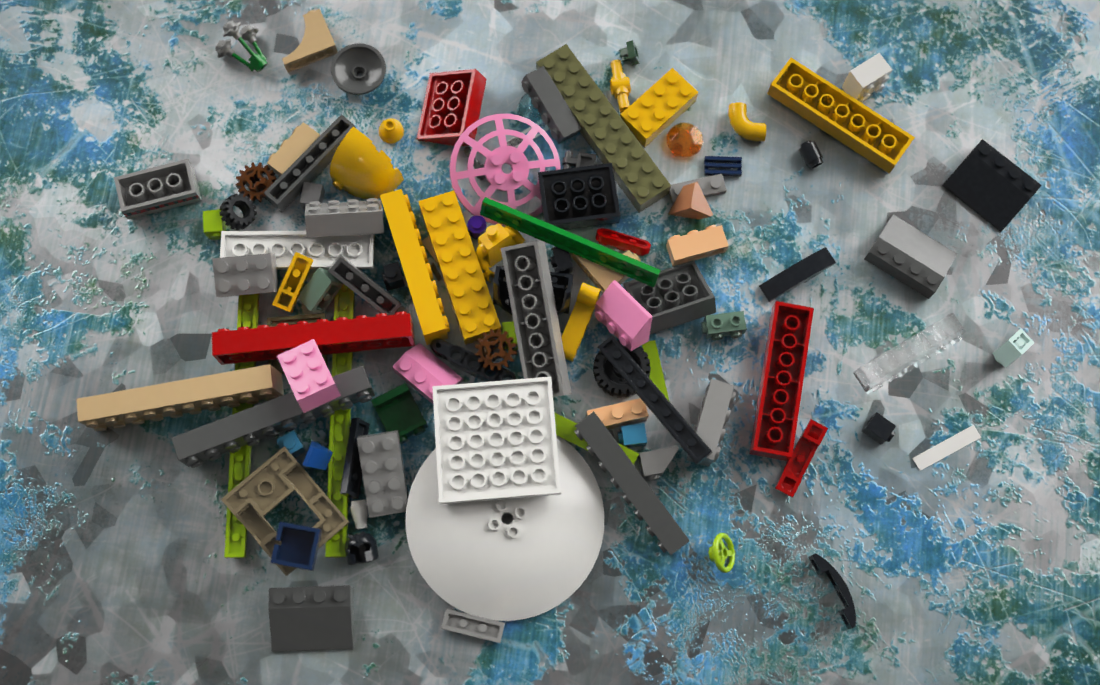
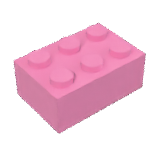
M314 339L277 356L303 413L341 396Z

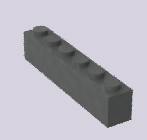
M341 114L264 192L268 202L282 213L302 192L304 182L311 183L331 163L339 144L355 125Z

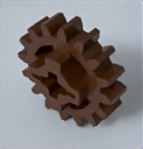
M252 162L250 168L245 165L246 170H239L241 176H236L238 181L236 187L239 189V194H243V197L248 196L253 203L255 199H258L259 203L262 202V198L267 200L264 192L277 180L276 176H274V171L270 170L268 165L263 168L261 162H259L258 166H255L254 162ZM245 185L249 187L250 192L245 189Z
M490 329L489 335L483 332L484 338L477 339L480 345H475V348L479 350L475 355L481 357L478 360L479 363L485 362L484 368L487 369L490 366L491 371H494L497 367L499 371H502L503 365L509 368L508 362H514L512 355H517V352L513 351V349L517 345L511 343L514 340L513 337L507 338L508 332L505 331L502 334L501 329H498L497 333H495L493 329ZM497 338L496 341L489 342L490 339ZM506 342H507L508 348H509L508 353L505 352V348H504V346L506 345ZM484 347L487 348L488 353L486 358L484 356ZM493 347H495V348L498 347V349L500 350V352H499V353H497V352L494 353V351L492 350ZM496 359H504L501 362L493 363L496 361Z

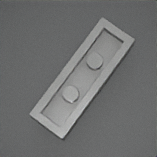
M722 174L672 184L669 195L673 205L683 186L698 182L705 198L724 194L727 190Z
M446 609L441 629L501 643L505 623Z

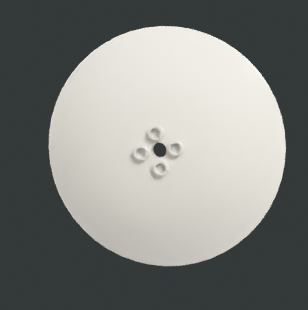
M556 435L561 495L440 505L436 449L424 461L412 483L408 496L405 520L406 536L412 558L420 574L434 592L447 603L469 615L495 621L522 620L540 615L558 606L568 599L585 581L596 562L604 534V507L599 486L590 467L577 450L566 440ZM504 513H510L513 517L512 522L508 525L504 524L501 520Z

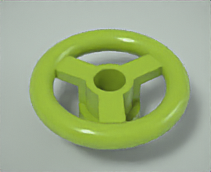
M719 533L714 538L713 546L709 548V558L712 562H715L721 572L728 573L732 570L735 563L734 545L727 534ZM722 539H724L725 542L727 543L728 550H727V548L724 546V543H723V540H722ZM729 557L728 565L724 567L725 559Z

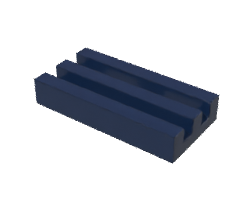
M705 156L704 175L722 174V176L741 177L742 157ZM708 168H719V169L731 168V169H737V171H731V170H708Z

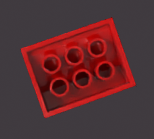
M477 69L430 73L416 139L418 141L454 146L460 135L470 125L479 120L487 79ZM477 128L474 129L468 135L474 140L476 137ZM463 142L461 146H469V145H467L466 143Z

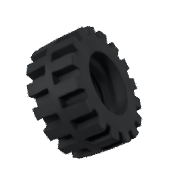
M234 194L222 203L219 209L222 211L219 213L220 216H223L221 220L226 222V226L230 225L231 229L236 228V230H240L249 226L256 219L257 211H254L256 206L252 205L253 201H249L248 196L243 197V194ZM233 206L238 207L242 211L243 218L235 214Z

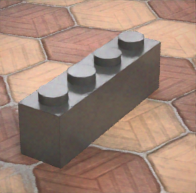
M542 66L526 74L521 81L522 88L530 96L532 105L538 109L542 121L549 127L553 139L560 144L577 135L582 128L545 67Z
M339 255L328 269L329 273L381 313L394 315L402 305L399 300L342 255Z

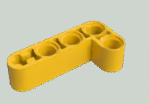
M582 283L579 289L576 303L562 334L565 359L571 362L574 361L601 289L586 283Z

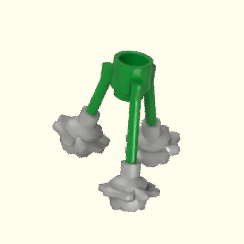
M233 20L227 22L223 27L225 32L223 37L233 36L236 40L238 39L251 55L249 58L250 63L236 55L235 51L231 49V39L220 40L215 46L218 53L217 58L228 55L240 61L251 71L260 72L268 62L256 43L255 36L259 29L247 25L240 30V34L238 31L241 22L235 23ZM244 40L249 41L257 53H254Z

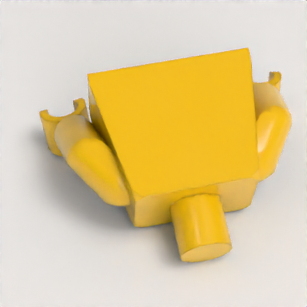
M500 223L495 226L491 225L478 238L476 255L481 270H484L483 276L489 283H491L489 276L491 275L493 278L495 276V273L489 270V267L491 268L503 259L501 248L525 243L522 235L512 227L505 226L503 228Z

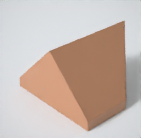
M698 182L683 186L668 215L700 220L713 216V213Z

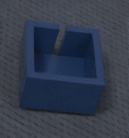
M279 522L276 540L282 543L281 546L274 544L270 563L314 571L322 530Z

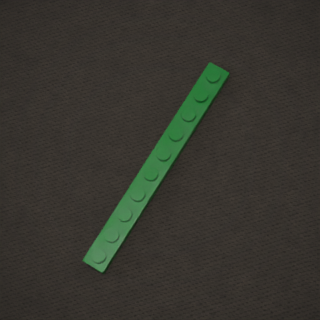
M487 197L482 201L480 215L512 227L517 231L651 287H654L661 270Z

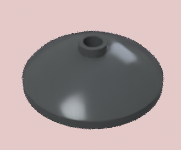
M362 43L351 44L342 48L334 56L331 64V75L335 84L342 91L353 95H363L374 91L381 85L386 74V64L382 54L376 48Z

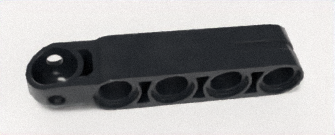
M439 338L432 340L430 348L436 356L485 382L503 381L505 378L516 380L515 374L503 367L502 371H499L496 367L494 370L496 372L495 375L487 376L485 372L490 369V366L487 369L484 368L485 362L479 363L475 368H470L468 364L471 361L478 362L481 357L476 356L475 353L461 346L453 345ZM453 353H460L461 357L454 360L451 358Z

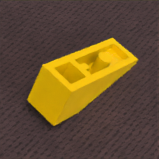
M295 252L272 305L292 313L314 261L313 259Z

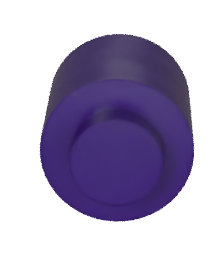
M473 216L468 220V232L472 238L478 239L479 236L486 232L487 225L483 217Z

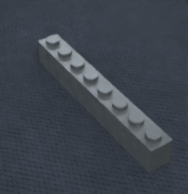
M593 411L575 425L577 429L574 432L580 440L585 439L589 444L586 448L592 456L597 455L600 459L598 464L604 472L609 471L612 476L610 481L616 489L620 487L623 490L624 494H622V497L628 505L630 503L634 505L636 510L633 512L638 519L646 521L648 526L645 528L652 537L656 535L660 540L657 544L664 553L668 551L672 555L690 541L596 413Z

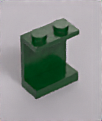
M406 383L371 400L386 431L398 430L400 444L406 442L408 437L414 434L418 436L426 431L425 428L428 425Z

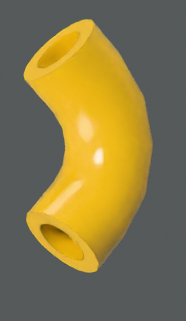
M735 102L729 104L728 115L730 125L736 134L746 140L765 142L766 123L750 121L747 117V105L745 103Z

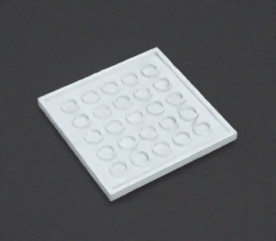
M551 377L432 386L440 505L561 495Z

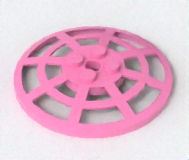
M494 114L477 120L460 135L451 154L449 170L453 190L464 208L474 216L483 217L487 223L496 225L499 223L480 215L482 201L485 197L494 200L491 196L496 189L507 192L508 202L494 201L517 210L516 207L527 203L534 196L541 200L539 179L536 186L527 179L529 169L540 168V172H543L545 167H555L556 170L561 169L559 155L553 141L539 125L519 115ZM502 119L518 120L532 128L527 135L515 130L504 129ZM488 121H495L497 131L486 134L478 142L468 136L478 126ZM538 132L549 144L554 159L544 160L539 147L533 141ZM505 135L515 136L523 141L517 148L507 146ZM498 136L500 147L491 152L483 146L486 141ZM464 142L473 149L468 158L467 170L456 172L457 155ZM528 145L535 151L538 157L537 161L528 162L523 152ZM478 151L486 157L484 168L473 169L474 159ZM509 164L512 168L511 173L505 174L502 171V165ZM485 175L486 180L490 184L485 192L480 189L475 177ZM469 178L472 188L480 197L474 207L463 195L458 184L459 179ZM522 185L531 191L526 197L518 201L515 200L514 190ZM542 205L528 215L532 217L538 216L542 213Z

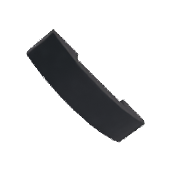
M815 553L808 558L817 574L826 573L845 607L839 610L838 613L847 629L856 627L855 606L843 578L828 561Z

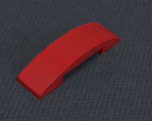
M812 419L809 420L793 450L792 458L787 461L775 489L792 498L794 497L812 457L828 430L827 427Z

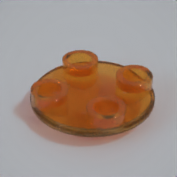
M679 123L669 130L667 145L674 156L690 157L699 153L703 145V136L701 131L693 124Z

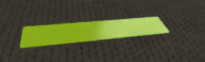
M648 341L642 345V348L647 353L648 359H650L651 369L649 378L669 400L656 341Z

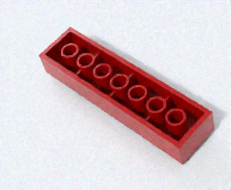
M776 301L772 307L749 452L751 455L789 461L792 458L814 312L812 307Z

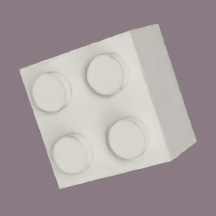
M878 53L852 69L847 75L842 89L856 100L863 102L870 97L871 93L874 91L878 93L885 87L884 84L890 79L889 75L893 69L882 55Z

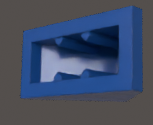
M312 440L302 465L326 470L333 451Z

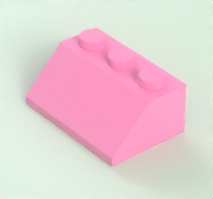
M614 280L596 302L595 317L607 327L611 334H614L623 346L633 351L649 341L653 316Z
M420 343L406 351L392 366L397 375L432 404V386L460 384L463 380L462 377Z

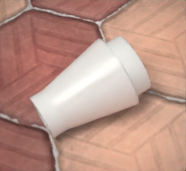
M367 500L351 501V506L349 507L355 523V529L367 528Z

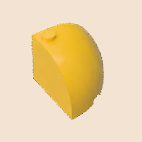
M355 127L350 129L339 144L330 165L332 184L338 190L343 189L349 194L362 199L380 198V195L394 191L404 178L397 167L393 168L392 160L382 150L378 152L372 144L373 141Z

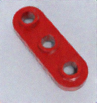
M599 228L596 232L595 239L601 245H610L621 251L630 250V252H634L638 256L649 254L651 244L646 240L606 228Z

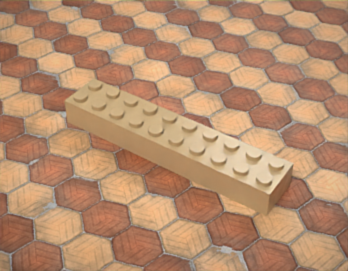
M269 364L76 399L78 422L86 425V427L93 428L95 431L107 430V427L111 426L121 428L125 427L128 423L143 424L145 420L161 421L164 419L163 417L168 416L178 418L182 417V414L185 413L200 414L202 410L207 409L209 411H218L224 406L235 408L239 407L241 403L257 404L259 400L264 399L270 401L284 395L282 373Z

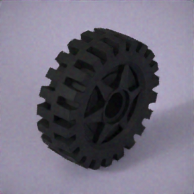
M621 344L649 377L651 369L650 359H648L644 349L640 346L630 351ZM598 351L593 364V374L597 385L605 393H609L610 396H617V398L635 395L636 393L605 356Z

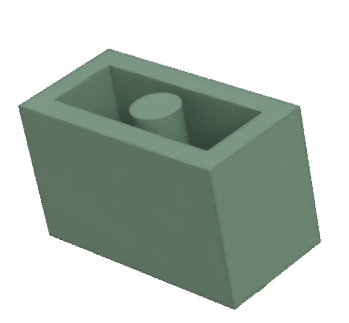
M318 268L307 285L302 289L298 299L310 312L322 314L344 284L329 273L328 270Z

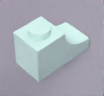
M1020 329L992 354L995 356L996 361L1006 368L1030 348L1034 342Z

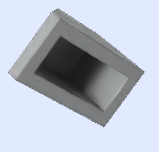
M678 446L639 453L638 460L642 477L644 479L648 478V481L660 479L659 476H662L679 450Z

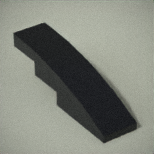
M824 247L759 285L767 300L771 302L785 292L788 293L800 284L806 283L834 265L836 261L828 249Z

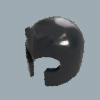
M364 531L354 535L348 534L349 538L345 544L348 565L368 563L378 558L377 542L371 534Z

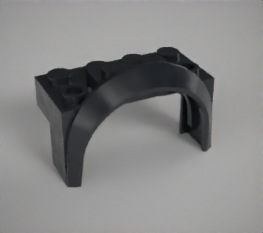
M498 265L496 266L493 281V304L499 305L504 311L512 315L504 266ZM550 272L557 315L569 314L574 275Z

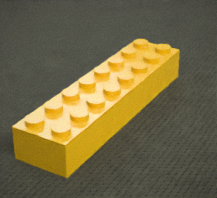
M793 58L789 59L771 83L767 93L889 174L915 138Z
M402 189L382 194L380 198L426 345L431 344L432 340L436 338L448 339L447 332H451L446 315L442 316L445 314L441 298H437L439 297L438 289L430 264L428 263L427 254L419 229L417 228L408 195H404Z
M455 191L418 201L420 212L465 345L473 343L478 338L483 339V332L489 335L490 329L497 333V330L501 329V325Z

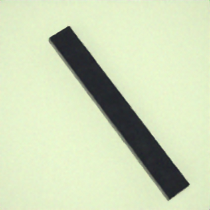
M613 335L598 346L599 351L696 465L712 454L710 448Z

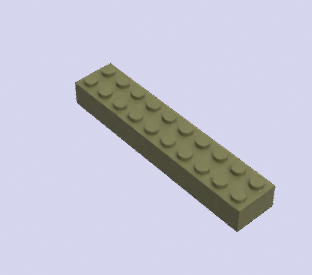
M563 45L537 61L536 69L542 66L545 67L582 129L579 132L603 164L612 163L615 181L638 213L668 195L671 189L670 183L568 45Z

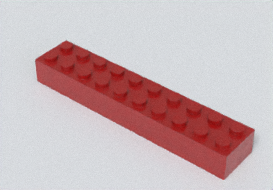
M404 311L396 312L395 315L379 313L375 317L359 315L355 319L339 317L334 321L319 319L313 323L299 321L293 325L279 323L277 326L269 327V325H258L257 328L251 329L249 327H238L237 330L218 329L217 332H211L212 355L221 365L277 360L278 355L313 339L321 355L415 346L413 321L410 313Z

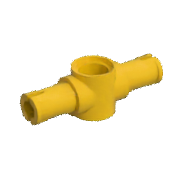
M621 60L611 61L613 76L610 79V89L612 96L615 95V98L618 100L619 110L622 113L630 106L628 100L629 93L631 92L630 80L623 73Z

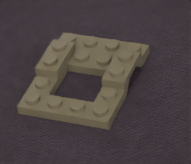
M285 447L281 448L221 499L270 558H272L274 544L281 546L282 542L276 540L277 532L264 516L294 491L299 494L320 519L312 527L322 530L319 548L350 523ZM276 564L285 576H288L296 569Z

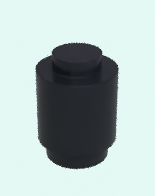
M808 140L800 145L799 152L806 166L814 169L823 164V156L816 142Z

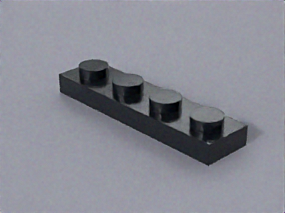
M358 417L351 419L340 494L351 499H359L362 480L357 438L368 435L370 426L369 423Z

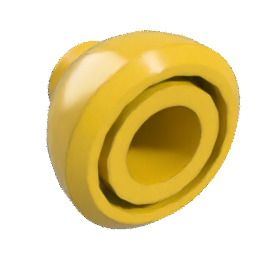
M388 118L379 126V136L386 143H396L404 135V127L396 119Z

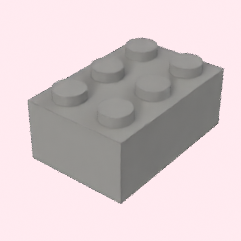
M273 253L212 258L216 297L273 293L279 290L276 258Z

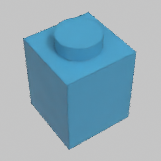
M645 423L621 426L620 432H617L618 443L627 448L646 446Z
M294 430L276 440L280 448L285 447L294 458L307 452Z

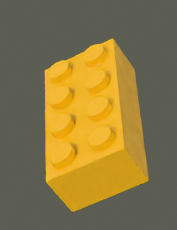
M672 68L622 112L620 117L639 143L645 148L696 102L698 91Z

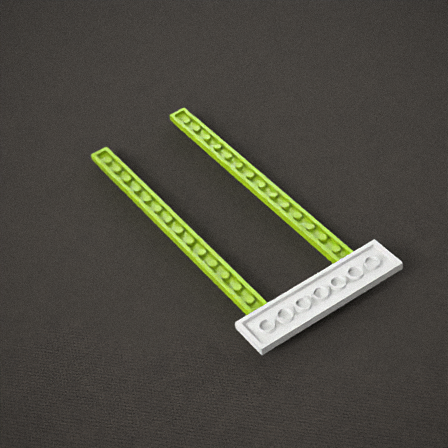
M221 231L220 258L273 253L276 258L277 270H287L295 252L314 260L310 269H329L338 256L342 255L358 269H374L375 234L307 238L306 231ZM345 284L334 298V320L339 317L354 319L355 292ZM260 294L239 296L237 328H257ZM353 352L332 354V377L352 370ZM256 362L235 364V370L256 367ZM241 403L239 407L232 408V415L254 407V404ZM351 408L334 411L335 414L330 416L329 450L333 451V454L328 463L327 497L347 520L348 497L340 494L351 425ZM245 445L240 447L241 450L230 453L228 493L250 475L252 446ZM227 507L224 558H246L247 529ZM347 525L326 542V558L346 557Z

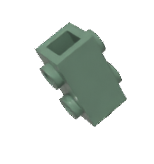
M744 311L706 315L703 322H701L702 333L706 334V339L712 338L713 341L721 340L726 336H731V338L741 337L747 330Z

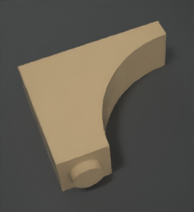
M320 9L311 10L303 15L305 21L303 39L291 54L282 58L287 73L338 53Z
M630 250L623 253V255L641 262L640 258L635 253L632 254ZM569 253L571 258L595 286L601 289L602 294L614 280L621 285L630 278Z

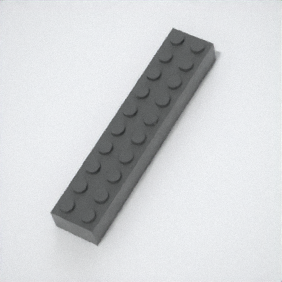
M363 365L333 376L332 378L341 396L306 413H303L294 393L291 392L172 437L178 460L188 467L195 468L201 466L203 461L208 459L212 461L221 458L224 453H235L241 450L240 447L245 445H256L263 438H274L279 435V432L284 430L289 432L295 430L300 424H311L316 421V418L321 416H332L335 414L334 411L350 409L355 403H366L375 396L369 377Z

